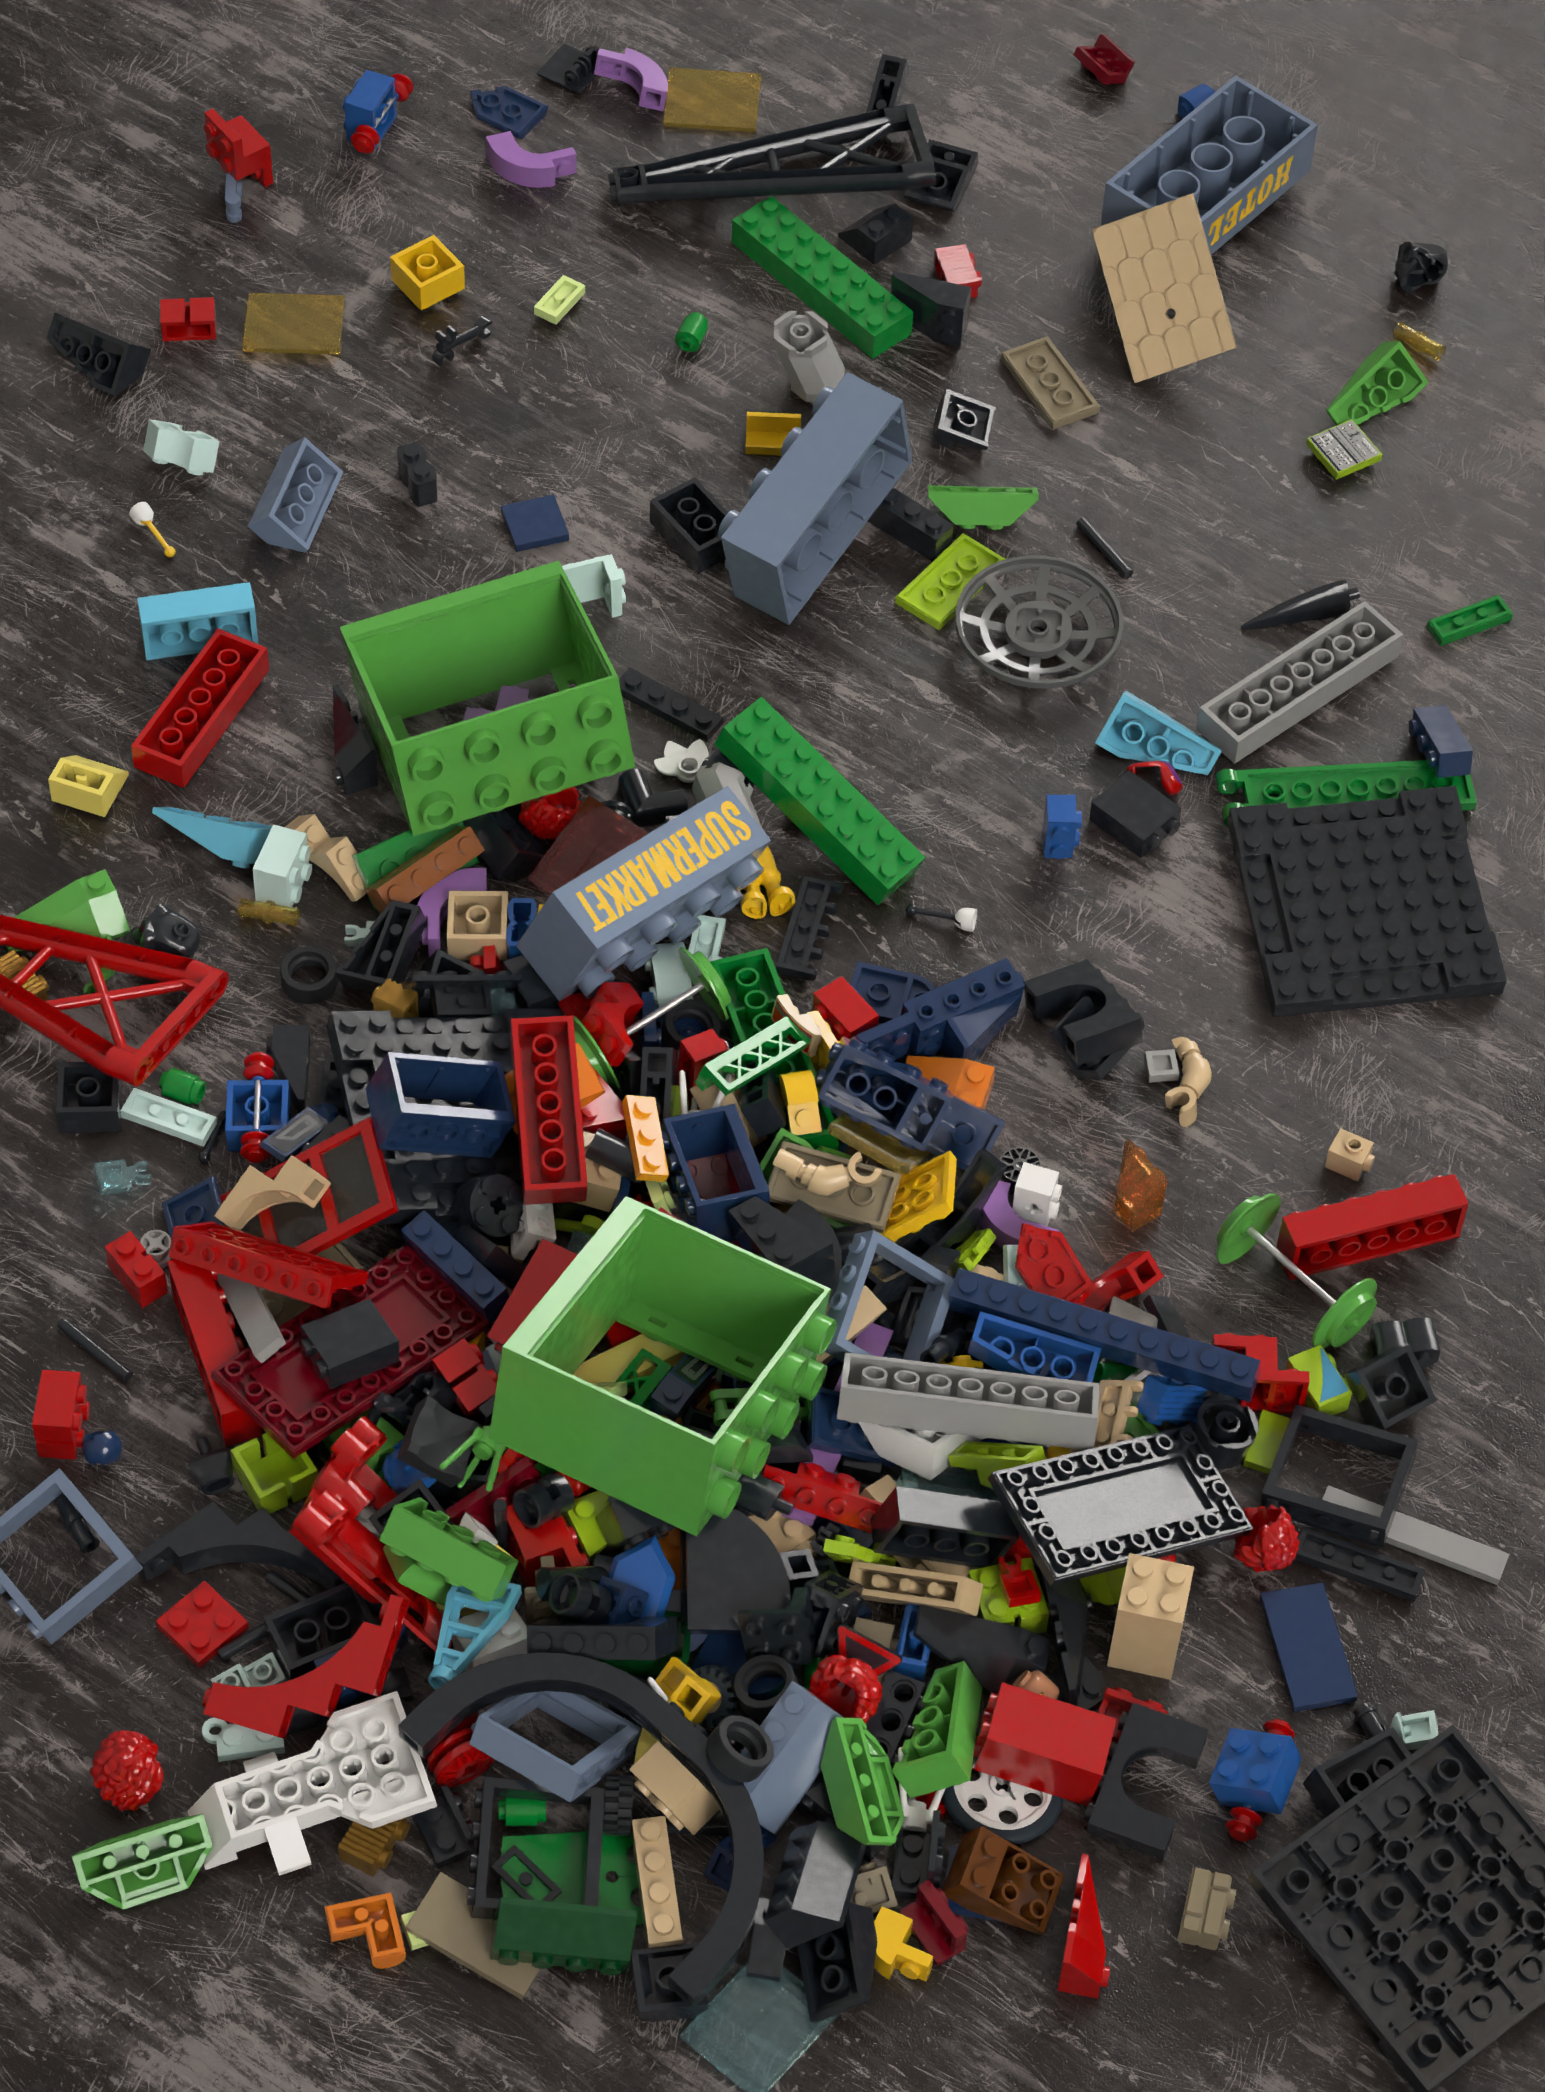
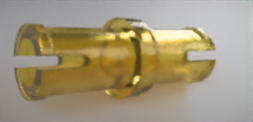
M1404 322L1397 324L1401 328L1400 330L1395 327L1393 331V337L1411 345L1412 350L1416 352L1421 351L1436 361L1442 358L1438 355L1439 353L1445 354V345L1429 338L1426 332H1418Z
M241 898L240 903L243 905L239 904L238 906L239 917L260 919L266 924L277 922L297 926L298 921L295 919L299 920L300 909L298 907L277 905L271 900H267L265 903Z

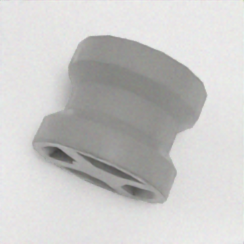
M151 1230L143 1235L140 1243L146 1249L147 1255L150 1254L161 1268L168 1265L167 1261L173 1259L169 1257L170 1236L162 1230Z

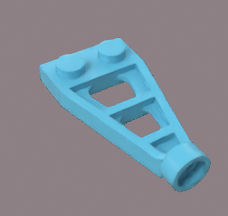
M509 1583L503 1597L489 1602L475 1598L471 1594L472 1591L464 1586H451L446 1598L434 1668L428 1677V1682L434 1689H438L461 1674L508 1621L522 1594L521 1585ZM463 1607L490 1613L488 1618L479 1627L459 1623L460 1612ZM453 1635L472 1640L464 1652L448 1648Z

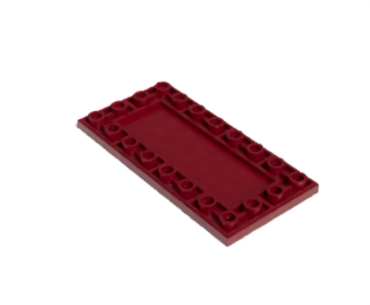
M407 1244L367 1269L368 1277L366 1284L353 1286L352 1290L337 1289L336 1293H332L330 1307L322 1308L312 1305L278 1327L286 1343L266 1361L260 1363L254 1357L249 1346L211 1371V1378L291 1458L295 1459L374 1406V1399L380 1392L392 1394L414 1377L432 1367V1359L465 1338L469 1342L488 1329L489 1321ZM370 1298L399 1340V1362L330 1389L324 1379L320 1380L317 1377L310 1358H305L300 1351L298 1341L301 1340V1325Z

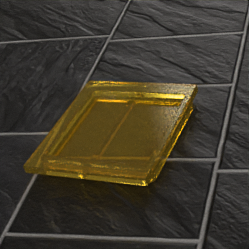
M845 1113L831 1122L828 1127V1133L901 1175L912 1172L931 1153L927 1150L924 1152L916 1147L914 1150L909 1149L899 1143L898 1138L890 1134L884 1136L871 1128L872 1125L861 1121V1123L847 1117Z

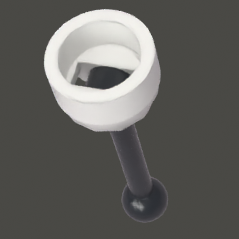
M909 904L906 907L907 914L911 916L917 913L951 919L955 921L958 928L964 931L973 932L975 929L977 909L961 908L956 914L917 908L915 904Z

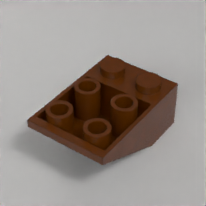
M980 1826L962 1836L942 1891L948 1899L969 1911L1041 1935L1045 1932L1064 1874Z

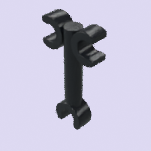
M481 316L477 319L474 326L458 334L450 325L447 326L445 334L438 330L435 334V340L439 343L436 344L432 360L439 366H442L444 357L452 361L454 358L452 348L477 336L487 338L491 335V332L486 327L491 325L493 321L487 316Z

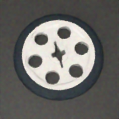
M974 1756L972 1768H974L977 1757ZM979 1771L980 1778L978 1780L967 1781L960 1785L945 1788L942 1796L946 1810L954 1822L966 1833L983 1826L1013 1845L1031 1841L1046 1832L1060 1814L1064 1800L1063 1798ZM997 1782L1000 1785L1007 1784V1792L1004 1789L998 1791L996 1789ZM1028 1793H1035L1040 1796L1042 1804L1035 1807L1030 1806L1025 1802L1024 1796ZM972 1798L981 1799L985 1803L986 1808L980 1812L973 1811L968 1806V1801ZM1011 1811L1016 1815L1017 1821L1013 1824H1005L1000 1820L999 1813Z

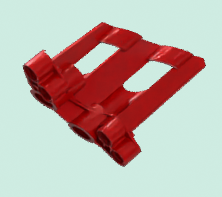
M362 1416L331 1447L332 1454L313 1481L305 1504L294 1519L289 1533L363 1599L382 1605L384 1601H389L390 1597L372 1581V1579L379 1577L396 1594L409 1600V1605L424 1618V1622L421 1625L407 1613L404 1624L436 1652L444 1613L437 1607L435 1601L397 1582L383 1550L385 1544L379 1541L374 1534L356 1519L366 1506H371L378 1511L397 1497L396 1493L366 1464L388 1438L367 1417ZM451 1638L450 1643H449V1646H448L449 1649H450V1646H451L452 1638Z

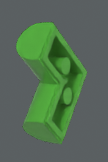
M385 1545L383 1550L397 1582L445 1607L447 1594L452 1585L443 1579L444 1576L436 1571H426L418 1567L416 1560L407 1555H396L388 1550V1545Z

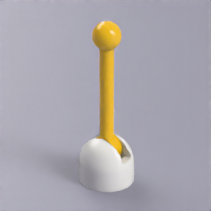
M140 502L134 505L129 512L131 519L139 526H148L165 549V555L173 557L175 549L166 543L152 524L154 513L147 502Z

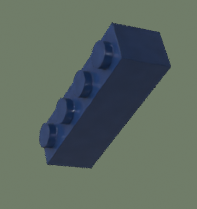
M425 1210L401 1229L405 1243L488 1320L489 1325L498 1318L510 1297L507 1288Z

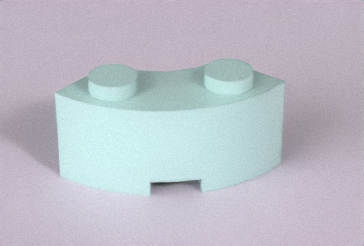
M149 419L143 451L152 458L153 462L159 464L173 463L185 468L188 473L194 475H203V472H214L220 441L199 430L196 432L183 431V425Z
M684 942L655 944L659 949L658 952L644 964L645 971H650L653 987H649V992H653L654 1004H659V1008L692 987L691 979L678 953L680 947L685 948Z

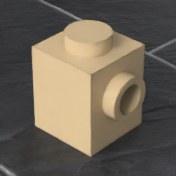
M1340 1128L1328 1150L1325 1168L1359 1181L1363 1171L1368 1173L1374 1163L1375 1156L1371 1155L1374 1142Z

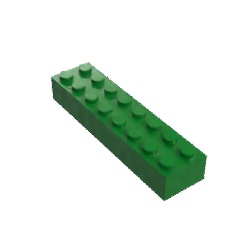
M773 196L766 198L732 219L731 242L872 359L912 334L913 311Z
M762 696L722 728L714 745L877 906L917 872L926 857Z
M768 948L710 961L731 997L732 1002L726 1006L729 1017L726 1025L734 1046L774 1024L771 1015L776 997L778 995H785ZM776 1049L769 1051V1055L776 1056ZM801 1051L774 1067L779 1087L778 1075L811 1070L814 1078L816 1076L810 1057ZM818 1102L822 1132L797 1136L807 1141L814 1150L822 1145L838 1151V1129L830 1108ZM786 1111V1126H784L783 1129L789 1131L788 1117ZM778 1133L768 1134L771 1144Z

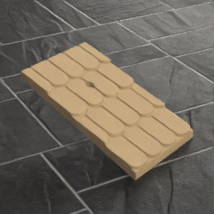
M1194 193L1092 229L1134 383L1237 348ZM1170 309H1174L1176 312L1173 319L1168 316Z

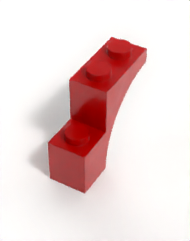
M604 982L589 1003L591 1008L581 1023L593 1037L610 1066H620L634 1045L625 1029V1025L631 1024L644 1005V1002L630 983Z

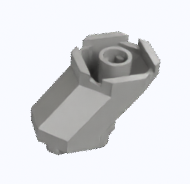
M788 311L774 321L773 346L791 381V391L804 401L814 405L818 394L824 387L830 386L835 389L845 375V367L827 331L828 323L813 311H805V315H797V311Z
M720 762L714 763L711 768L707 769L706 765L700 766L692 786L697 803L728 786L762 828L751 802L754 789L750 783L748 787L743 782L745 776L742 772Z

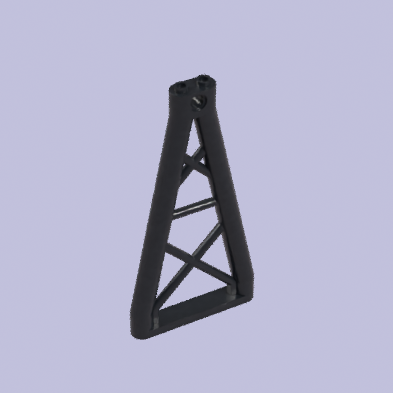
M914 103L884 107L874 111L648 164L612 168L613 173L608 174L612 201H617L618 206L650 201L895 191L936 186L934 162ZM907 131L916 162L901 164L860 152L889 133ZM860 140V141H858L857 143H855L854 145H852L851 147H849L848 149H844V148H840V147H837V146H836V145H840V144H844V143H849V142H853V141ZM810 151L834 156V158L819 168L781 170L778 159ZM848 160H849V161H852V162H856V163H860V164L867 165V166L839 167V166H841L842 164H844L845 162H847ZM768 162L770 170L726 172Z

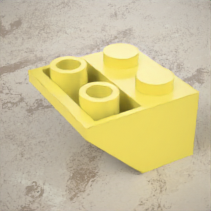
M77 755L60 758L48 779L51 799L54 802L105 817L129 776V772Z

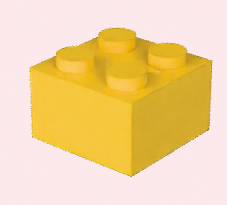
M435 235L390 256L391 280L421 311L465 289L464 265Z

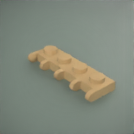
M1138 1380L1100 1381L1099 1413L1094 1448L1132 1439L1130 1435L1124 1434L1127 1417H1137L1139 1409L1130 1406L1133 1392L1143 1391V1382Z

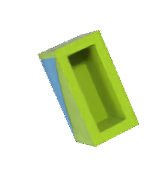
M1321 1344L1288 1358L1286 1369L1308 1371L1310 1374L1305 1407H1311L1333 1416L1348 1410L1353 1393L1346 1379L1342 1378L1338 1372L1334 1358L1331 1354L1325 1352Z

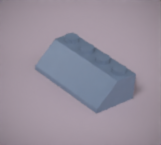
M305 437L286 446L279 457L248 527L267 544L307 552L343 471Z
M794 1681L790 1683L760 1725L773 1744L774 1757L757 1779L751 1782H743L753 1802L759 1824L775 1835L822 1771L821 1761L831 1721L835 1717L844 1718ZM744 1748L740 1754L753 1760L751 1754Z

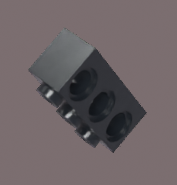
M889 1670L882 1683L883 1694L876 1714L869 1718L866 1729L876 1738L888 1755L891 1769L893 1770L895 1763L898 1762V1749L903 1746L905 1740L911 1739L915 1730L912 1726L914 1718L925 1707L922 1700L926 1693V1685L924 1682ZM901 1694H910L913 1696L912 1699L907 1702H900L897 1700V1698ZM891 1722L900 1725L895 1731L884 1729L885 1725Z

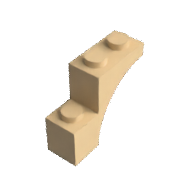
M315 814L298 816L285 826V828L307 833V844L311 847L309 861L329 874L351 901H357L367 893L352 858V855L356 854L357 851L347 836L330 838Z
M292 1155L274 1180L250 1165L214 1216L227 1226L241 1230L255 1215L280 1203L297 1202L314 1209L331 1185V1182Z

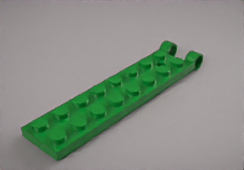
M1426 760L1248 770L1224 769L1215 776L1217 789L1222 794H1232L1238 791L1239 788H1243L1246 804L1238 802L1229 803L1222 809L1224 824L1229 827L1227 820L1230 808L1287 802L1289 809L1398 798L1400 791L1456 786L1462 810H1475L1477 805L1471 775L1437 778L1433 769L1428 767ZM1274 793L1278 797H1271L1269 794Z

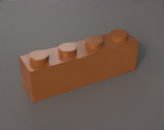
M458 826L366 888L365 891L381 914L391 900L409 903L485 850L470 826Z

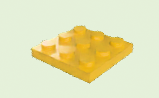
M951 1151L901 1175V1181L884 1233L879 1234L895 1243L899 1238L909 1233H916L925 1225L935 1220H942L953 1212L957 1159Z

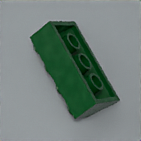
M501 1897L492 1920L490 1959L498 1960V1963L508 1966L524 1962L532 1963L533 1967L539 1969L562 1966L572 1972H583L586 1969L600 1970V1973L604 1975L625 1973L631 1958L637 1910Z

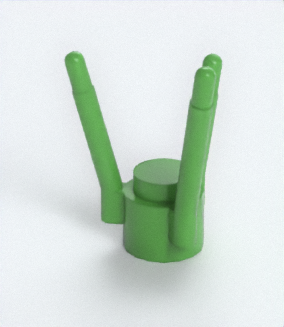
M483 1426L482 1429L476 1427L473 1434L440 1464V1469L444 1470L473 1444L472 1451L475 1456L467 1467L464 1479L457 1484L458 1488H462L481 1459L489 1460L490 1457H494L486 1485L487 1492L492 1490L501 1456L506 1446L489 1439L491 1426Z

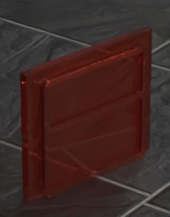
M588 795L527 879L551 895L558 888L649 833Z

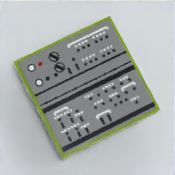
M1352 419L1307 438L1306 445L1336 480L1377 463L1382 459V453Z

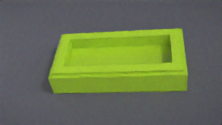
M1266 1410L1262 1411L1258 1422V1433L1247 1452L1243 1466L1266 1474L1270 1473L1290 1418Z

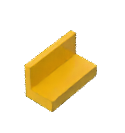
M747 412L745 454L781 456V448L788 433L795 427L801 428V414Z

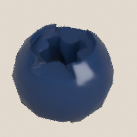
M103 1430L97 1431L84 1437L82 1453L85 1460L92 1466L97 1463L101 1465L109 1464L120 1459L122 1442L113 1430L106 1433Z

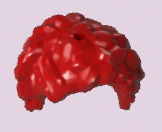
M574 786L555 794H548L522 802V812L519 815L520 823L533 836L536 835L539 839H555L571 828L572 824L580 816L582 801L578 800V790Z
M1272 1504L1268 1509L1264 1506L1244 1508L1245 1516L1253 1530L1249 1535L1235 1538L1234 1559L1241 1561L1246 1567H1251L1255 1572L1282 1570L1291 1565L1292 1561L1296 1558L1300 1541L1298 1540L1299 1534L1291 1523V1516L1286 1512L1285 1508H1276Z
M837 1654L826 1657L818 1664L817 1670L810 1678V1688L808 1689L809 1692L844 1718H862L865 1724H867L870 1717L876 1714L883 1694V1687L878 1681L877 1674L868 1663L863 1662L861 1659L846 1658Z
M125 1730L115 1731L102 1740L99 1749L94 1754L92 1767L89 1770L94 1779L93 1785L96 1788H100L102 1799L104 1801L111 1800L112 1806H117L120 1811H137L140 1806L149 1803L154 1794L161 1789L164 1778L161 1763L156 1759L158 1745L142 1733Z

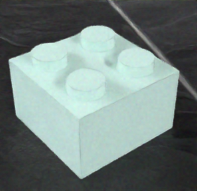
M273 824L253 867L256 905L290 913L293 904L299 902L304 880L308 881L312 873V864H309L311 847L307 844V833Z

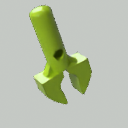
M585 1215L582 1222L554 1219L555 1230L584 1234L588 1242L604 1223L603 1220L592 1215Z

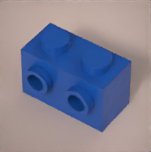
M1046 794L1042 827L1044 858H1073L1074 846H1079L1080 832L1077 828H1082V811L1076 810V795Z

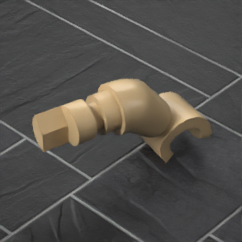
M1178 1037L1172 1039V1042L1183 1065V1077L1179 1087L1173 1088L1165 1094V1103L1169 1109L1182 1105L1179 1110V1122L1182 1127H1187L1196 1120V1099L1200 1097L1210 1084L1212 1072L1208 1060L1200 1054L1197 1043L1185 1037Z
M782 1148L773 1162V1165L786 1171L785 1176L793 1180L801 1179L800 1183L808 1187L807 1191L823 1196L831 1195L850 1186L849 1182L851 1181L861 1187H871L878 1183L883 1172L882 1169L875 1168L871 1175L860 1176L856 1172L858 1163L863 1161L860 1151L851 1157L847 1167H844L843 1164L827 1167L821 1164L816 1166L812 1163L806 1165L804 1164V1159Z

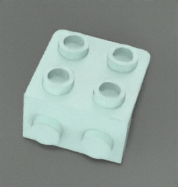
M612 554L562 566L580 603L604 598L612 618L623 615L622 604L626 603V596L622 585L626 584L625 575L622 568H617Z

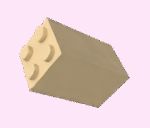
M1129 1553L1107 1666L1171 1680L1194 1566Z

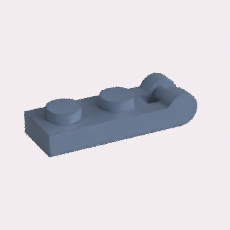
M226 173V218L231 223H237L242 219V211L239 207L241 206V197H243L242 181H236L229 173Z

